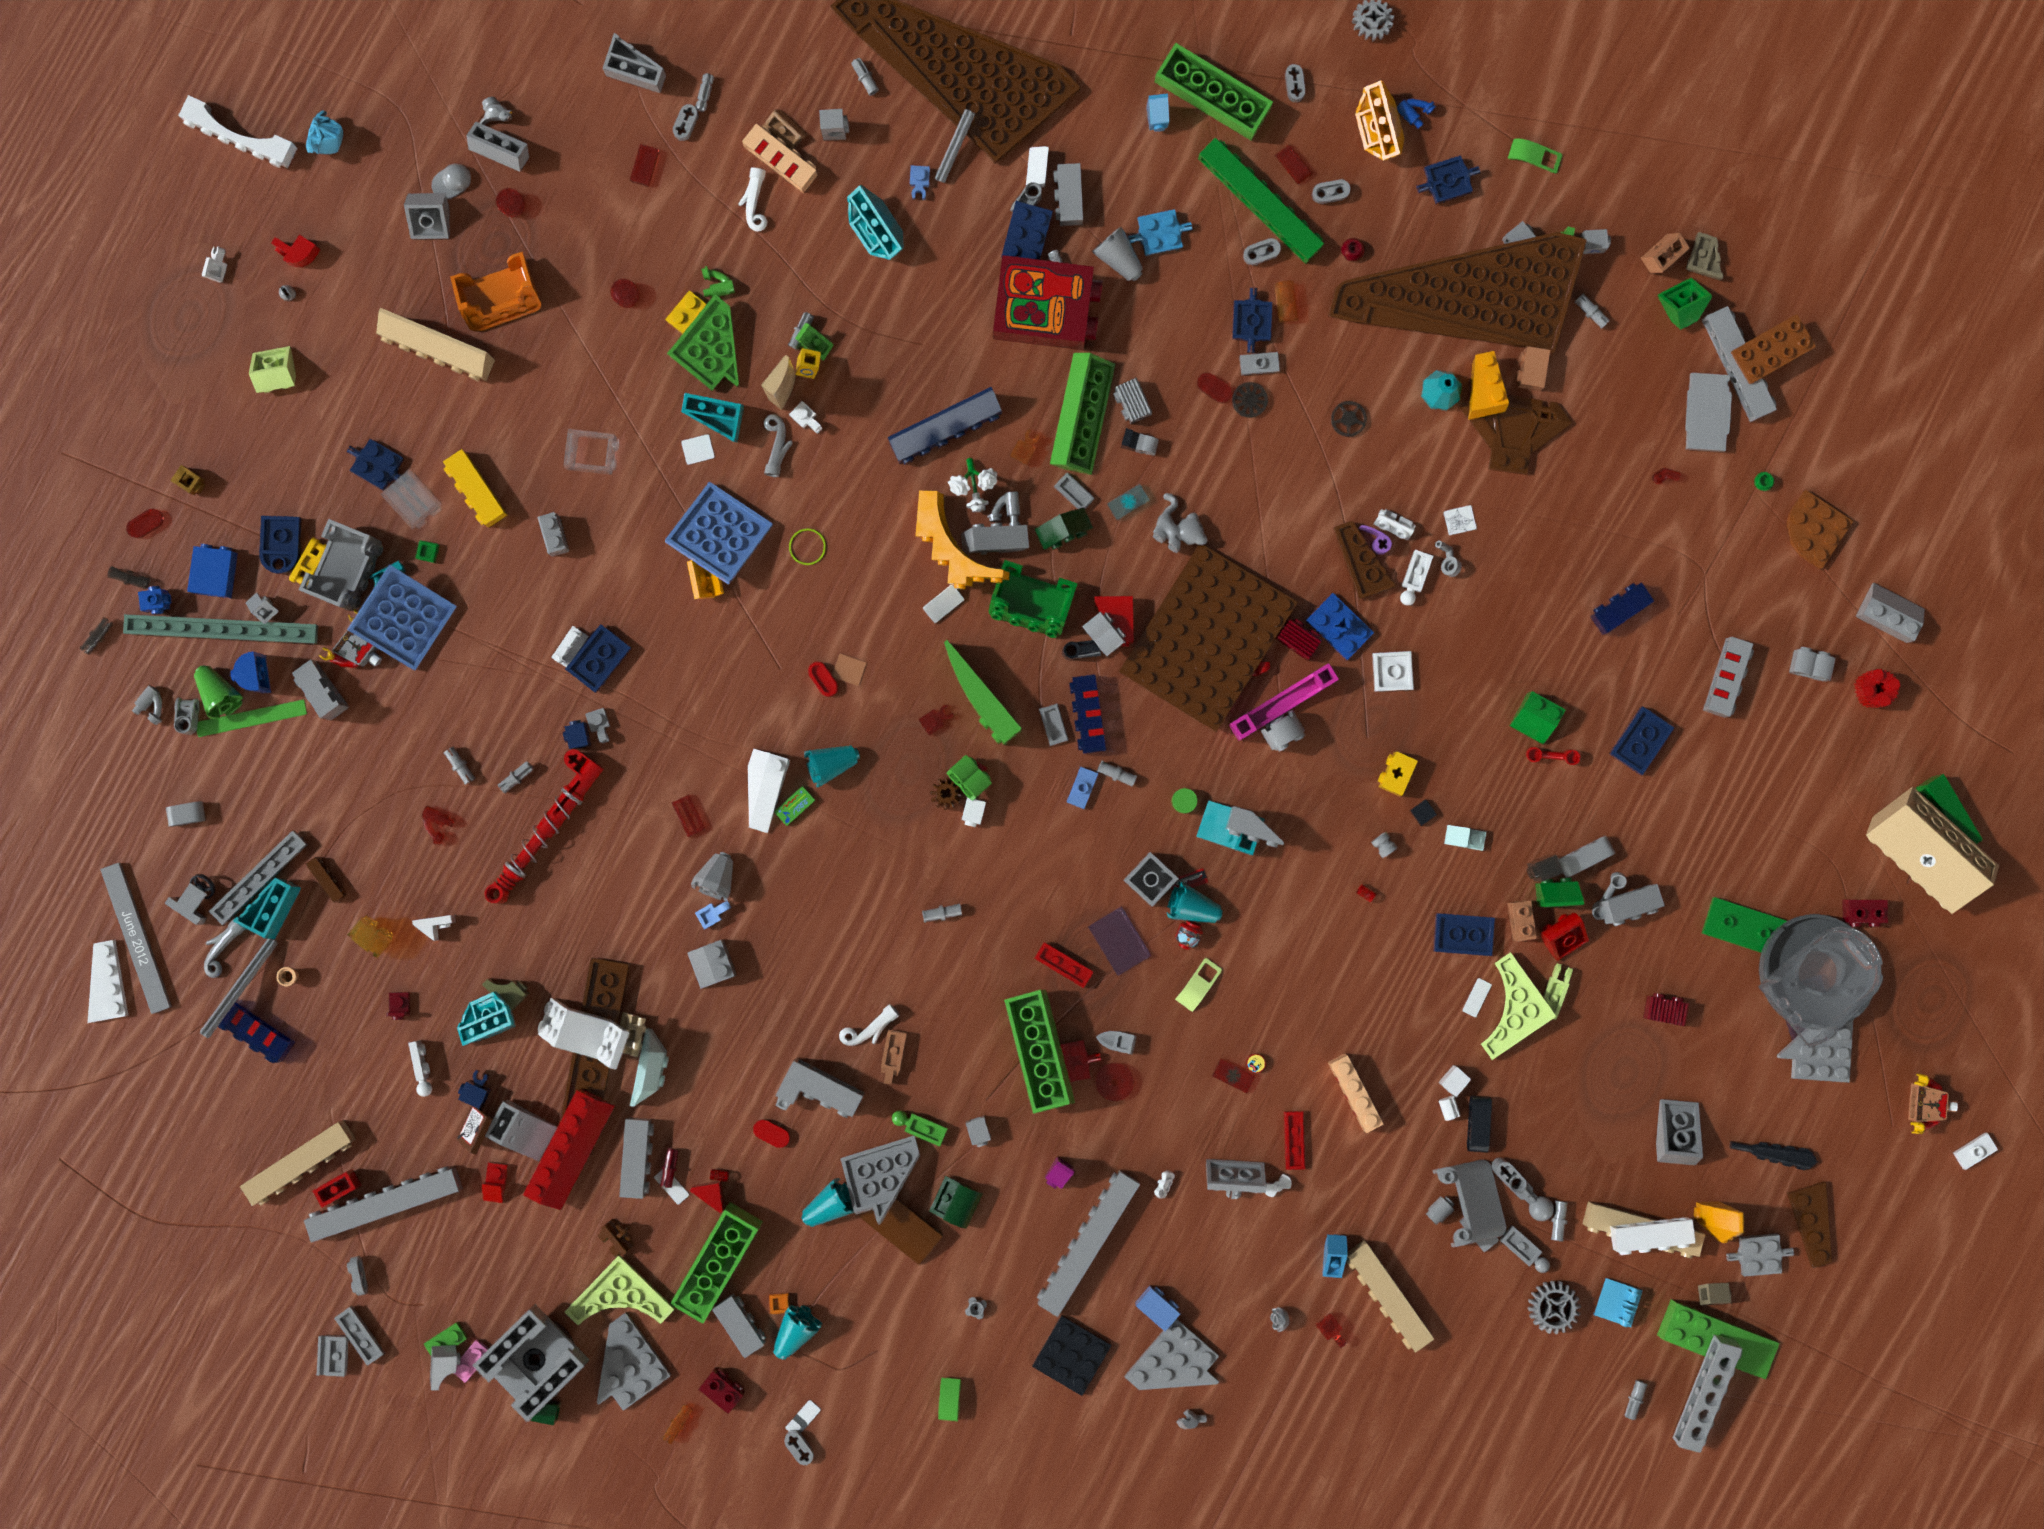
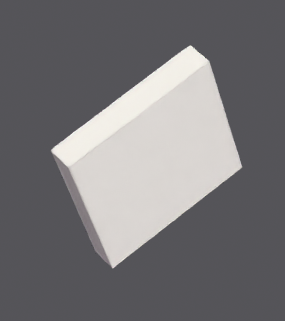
M1411 651L1372 654L1375 692L1414 689Z

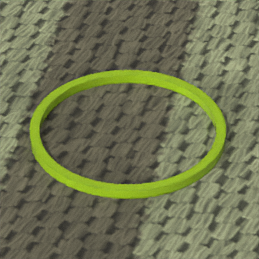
M813 529L797 531L789 543L791 556L796 562L803 565H812L820 561L826 549L824 538ZM802 531L817 533L824 544L822 555L812 563L798 561L791 551L793 538Z

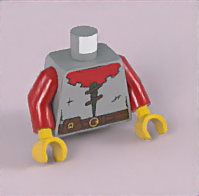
M348 614L349 620L352 622L354 618ZM348 630L332 649V652L324 647L322 649L328 651V655L326 657L319 655L323 660L330 659V662L346 668L364 667L367 662L377 667L383 659L375 653L378 648Z

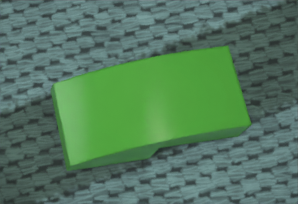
M941 1378L939 1420L958 1421L961 1379Z

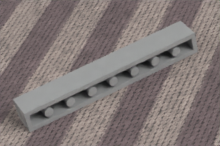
M448 1165L437 1169L438 1173L431 1175V1172L420 1175L419 1180L413 1181L411 1178L402 1181V1186L395 1188L394 1185L382 1188L383 1192L379 1194L373 1191L365 1194L364 1199L358 1200L356 1197L347 1200L344 1206L340 1207L339 1204L327 1207V1212L321 1213L320 1210L309 1214V1218L304 1220L310 1241L314 1242L458 1192L463 1187L456 1167L450 1169Z
M1121 1170L1118 1173L1114 1172L1109 1179L1111 1184L1107 1190L1103 1189L1098 1199H1100L1097 1207L1093 1205L1088 1213L1090 1218L1087 1223L1083 1222L1078 1229L1079 1236L1077 1239L1073 1238L1068 1245L1069 1252L1066 1256L1062 1255L1057 1265H1059L1056 1273L1052 1271L1047 1279L1049 1284L1046 1289L1042 1288L1037 1295L1039 1299L1038 1305L1057 1317L1140 1186L1137 1180Z

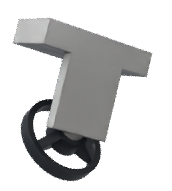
M196 874L190 879V884L179 899L169 897L164 904L194 924L203 925L207 918L196 910L203 899H209L215 894V886L207 876ZM198 878L204 879L210 885V887L207 886L204 882H200ZM206 891H211V895L206 896L207 893H205V892H206Z

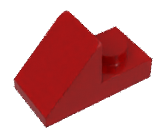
M488 1162L486 1179L482 1183L483 1201L503 1203L509 1164Z

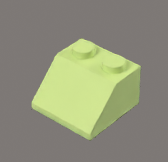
M290 346L252 353L249 376L257 393L270 392L280 388L287 389L295 385L296 372Z

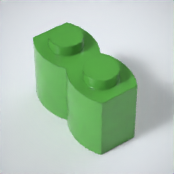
M965 755L949 769L947 775L973 801L992 782L990 781V776L985 771L979 770L977 762L972 757Z

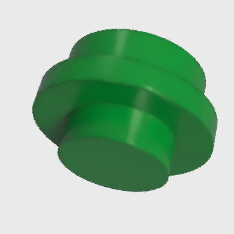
M1761 472L1756 475L1754 484L1758 490L1767 491L1773 487L1774 478L1768 472Z

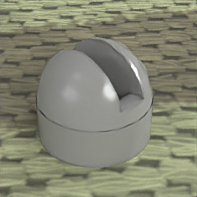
M283 285L279 288V295L285 301H292L296 296V291L290 285ZM285 289H286L287 292L289 293V296H288V297H287L286 294L284 293V290H285Z

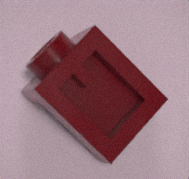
M389 992V1012H386V1016H392V1020H404V1016L410 1015V992Z

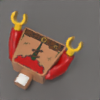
M1917 1073L1916 1075L1919 1076L1918 1082L1911 1083L1908 1120L1915 1121L1911 1122V1125L1915 1126L1914 1131H1911V1133L1923 1134L1925 1130L1938 1125L1940 1120H1946L1947 1112H1956L1958 1104L1957 1101L1948 1100L1949 1094L1944 1092L1942 1086L1927 1075Z

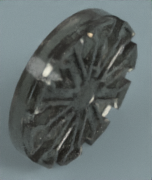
M1255 382L1242 383L1235 389L1232 396L1234 410L1240 416L1246 418L1259 416L1263 413L1268 403L1265 389ZM1250 386L1254 387L1252 392H1250ZM1258 389L1261 390V393L1255 394ZM1239 392L1243 397L1237 396L1236 393ZM1235 400L1242 401V402L1236 404V403H1235ZM1244 406L1242 411L1238 409L1239 407ZM1248 407L1250 414L1245 413ZM1253 407L1257 410V413H1253Z

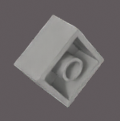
M1149 852L1123 881L1153 907L1179 878Z

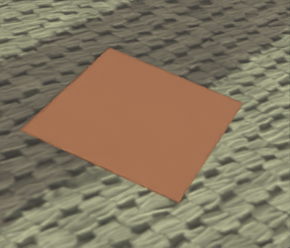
M839 653L832 675L836 679L859 686L866 662Z

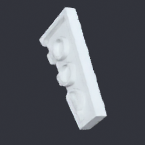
M116 940L94 943L88 1023L129 1016Z

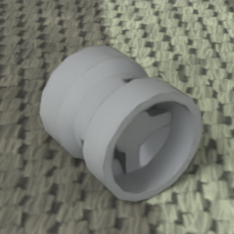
M1387 831L1371 842L1374 847L1379 848V854L1382 858L1398 848L1394 842L1389 841L1390 836Z

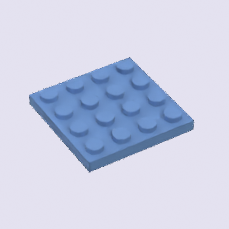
M708 482L667 536L665 543L729 585L773 524L711 482Z
M389 564L347 630L415 671L457 606Z

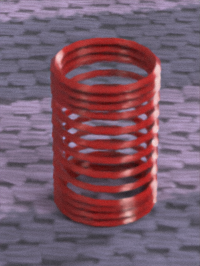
M1363 884L1360 885L1356 892L1369 902H1372L1376 896L1375 892Z
M711 1169L710 1180L715 1178L716 1181L717 1177V1181L722 1179L723 1182L724 1178V1182H727L729 1171Z

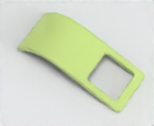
M1205 958L1175 1000L1193 1012L1211 988L1222 969ZM1205 963L1217 970L1210 983L1198 975Z

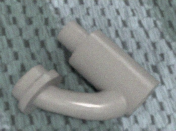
M1007 492L998 499L992 513L988 515L990 522L1001 521L1002 514H999L1004 504H1006L1007 516L1010 517L1011 523L1018 522V516L1020 515L1018 492Z
M148 685L135 701L136 706L132 711L139 715L142 710L146 711L154 702V713L150 712L147 719L153 724L158 725L162 722L160 719L162 699L160 692L155 687Z

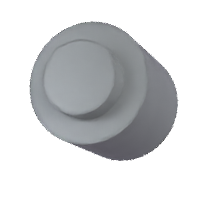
M1440 1196L1428 1208L1429 1211L1426 1215L1437 1225L1439 1222L1442 1223L1454 1211L1452 1208L1454 1204L1447 1196L1444 1199Z

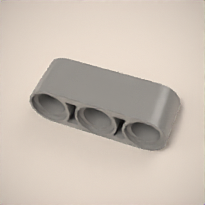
M1603 836L1563 856L1557 862L1565 877L1568 878L1615 854V851L1608 837Z

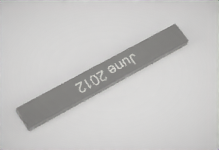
M121 863L100 869L151 1014L171 1008L172 1005Z

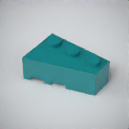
M684 393L682 413L706 425L729 440L738 443L744 410L743 404Z
M274 878L259 894V897L252 904H249L246 910L239 917H236L233 922L263 938L276 939L301 887L286 879Z

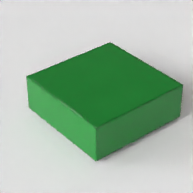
M419 540L415 559L436 563L440 545Z

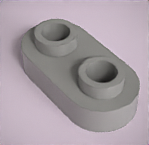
M1342 179L1319 183L1312 191V198L1318 204L1344 200L1350 193V185ZM1337 189H1342L1343 193L1339 194ZM1323 192L1325 196L1319 197L1318 193Z
M1270 238L1252 244L1245 249L1243 259L1248 265L1252 266L1274 259L1280 252V243L1276 239ZM1272 247L1274 251L1270 253L1267 251V248ZM1251 253L1255 254V255H1256V258H1255V259H1251V258L1249 257V254H1251Z
M360 1256L352 1257L347 1263V1270L352 1275L353 1280L351 1282L352 1291L358 1296L365 1295L368 1292V1285L362 1259Z

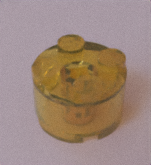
M362 916L347 936L352 937L351 940L365 951H371L373 953L372 956L379 958L393 941L392 937L394 935L386 928L377 927L379 923L372 917Z

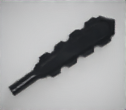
M1731 1141L1729 1146L1730 1149L1750 1152L1757 1159L1765 1160L1767 1158L1769 1162L1776 1164L1781 1162L1782 1165L1788 1167L1794 1165L1796 1169L1804 1171L1811 1169L1818 1163L1814 1153L1807 1148L1800 1147L1797 1150L1793 1146L1787 1145L1783 1148L1779 1144L1768 1146L1766 1142L1749 1145Z

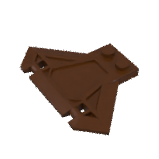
M1507 395L1509 405L1506 412L1470 419L1469 421L1491 449L1488 470L1526 475L1528 473L1530 454L1572 422L1557 402L1550 401L1549 407L1542 406L1543 400ZM1470 399L1459 406L1467 418L1469 417ZM1541 414H1546L1547 419L1541 418Z

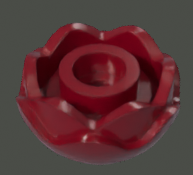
M1349 238L1344 241L1341 253L1348 261H1358L1365 253V246L1360 239Z

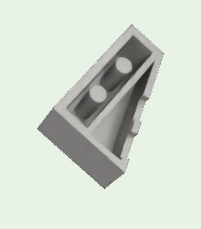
M1020 522L1009 523V526H1002V523L991 524V527H984V524H975L969 530L961 533L962 550L968 556L971 553H981L983 555L987 554V552L1004 553L1023 551L1029 548L1027 525H1020Z

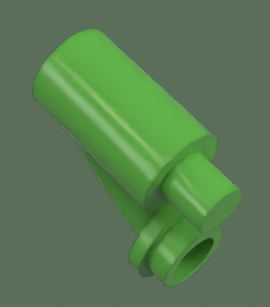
M708 266L702 268L704 280H711V277L721 280L720 283L712 284L710 288L703 290L705 297H713L715 294L721 297L735 293L733 281L727 275L708 269Z

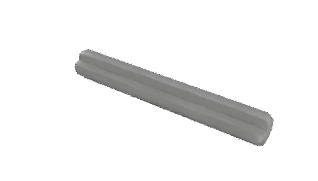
M967 109L964 111L935 176L936 180L942 183L946 181L975 116L974 112Z

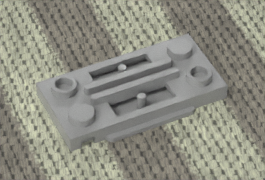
M1690 374L1685 425L1687 432L1686 450L1726 451V437L1730 432L1732 399L1728 386L1730 375Z

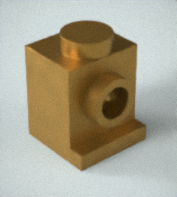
M180 465L170 480L194 496L196 493H201L205 487V484H203L205 479L183 465Z

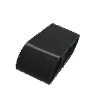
M1470 1096L1467 1131L1468 1152L1488 1153L1492 1111L1491 1097Z

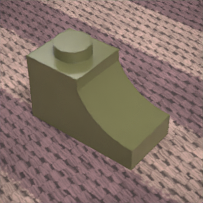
M490 978L482 984L490 993L497 991L511 1007L512 1011L530 994L527 991L528 987L520 980L518 982L516 980L511 981L509 984H501Z

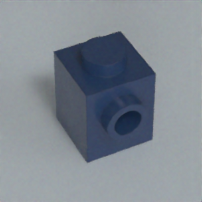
M581 720L569 722L570 725L565 726L563 737L565 743L568 742L569 749L591 746L587 723H581Z

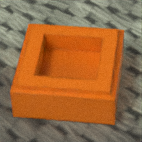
M789 1293L769 1294L770 1314H785V1311L790 1306Z

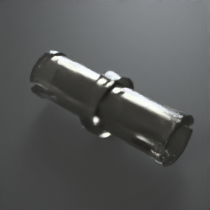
M113 566L108 570V578L121 581L125 585L129 586L131 584L145 590L149 586L150 578L134 574L131 570L124 571Z
M103 617L98 626L89 632L90 636L80 646V649L82 651L85 650V653L90 655L99 642H103L104 636L114 624L112 622L109 623V620Z

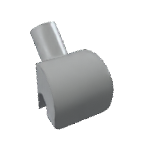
M1188 1409L1183 1413L1187 1419L1179 1418L1176 1421L1182 1429H1193L1198 1423H1206L1207 1417L1206 1415H1196Z

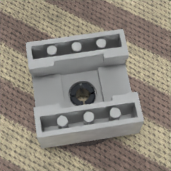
M535 1304L472 1366L488 1382L495 1378L515 1399L511 1406L528 1422L590 1359L574 1344L569 1332L561 1324L551 1320ZM539 1353H541L539 1355L540 1362H536L532 1359V1354L538 1355Z

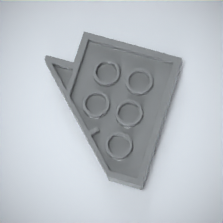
M1853 1020L1843 1026L1829 1030L1804 1029L1777 1054V1058L1792 1059L1791 1078L1849 1083Z
M915 1136L840 1158L856 1215L874 1209L878 1225L883 1222L920 1157Z
M627 1312L609 1324L597 1404L599 1405L612 1395L624 1411L672 1375Z
M1176 1319L1166 1332L1163 1330L1124 1377L1139 1390L1218 1384L1219 1381L1207 1370L1219 1355Z

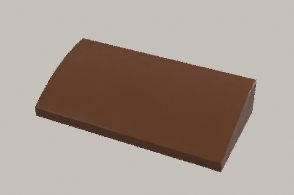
M896 1197L883 1222L879 1225L874 1209L859 1215L862 1220L918 1265L943 1237L939 1230L898 1197Z

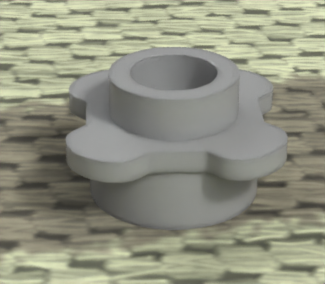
M975 1297L969 1298V1306L965 1310L966 1315L982 1319L984 1308L987 1307L986 1301L976 1300Z

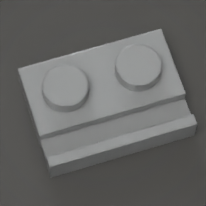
M318 1336L317 1375L343 1377L347 1375L349 1340L347 1336Z

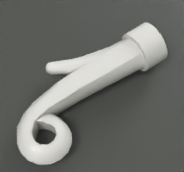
M751 168L749 185L739 202V206H742L747 201L746 219L749 227L754 231H762L767 226L765 216L761 214L754 215L762 181H764L766 174L765 170L759 168ZM760 219V220H761V224H760V225H755L754 222H755L756 220Z
M889 1004L859 1035L852 1028L848 1027L842 1029L839 1038L843 1044L855 1046L873 1036L872 1043L875 1044L884 1028L900 1015ZM847 1033H850L852 1035V1039H847L845 1035Z

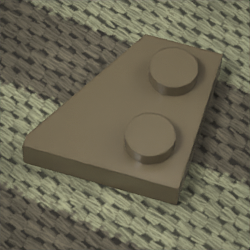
M1701 232L1696 234L1685 270L1717 280L1723 279L1719 263L1721 261L1720 254L1717 250V237Z

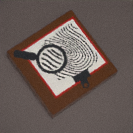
M471 1106L456 1140L470 1153L477 1154L490 1127L492 1118L481 1108L478 1109Z

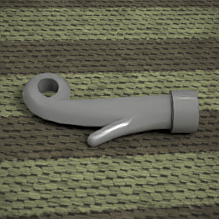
M771 414L765 418L764 426L769 431H777L764 474L771 477H779L782 460L793 442L790 440L784 445L785 424L779 416ZM775 421L777 425L771 426L769 422Z
M232 920L221 934L206 942V945L214 944L204 962V970L207 976L216 978L221 974L222 966L215 959L246 928ZM212 965L216 967L215 972L212 971Z

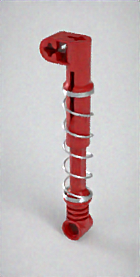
M576 749L566 752L564 763L576 775L568 785H564L561 789V795L555 797V803L548 811H544V817L539 824L533 826L535 833L530 840H522L524 849L520 854L511 855L512 862L506 861L503 865V874L500 873V877L496 879L497 881H494L492 885L486 888L484 896L488 902L503 904L508 900L509 890H513L512 886H516L515 882L518 883L525 878L524 868L530 861L537 863L534 855L540 847L548 848L545 843L547 838H552L555 833L559 834L558 829L566 819H570V813L577 805H581L584 795L604 770L586 754ZM574 757H577V760L583 762L584 765L581 767L580 764L575 763ZM513 855L517 856L515 860L512 858ZM498 889L500 896L495 899L494 892Z

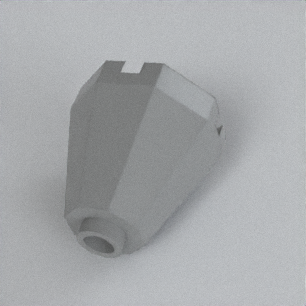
M720 852V854L715 853L694 876L691 887L696 889V886L700 887L699 892L718 900H721L723 897L724 901H728L731 892L733 870L731 856L724 852Z

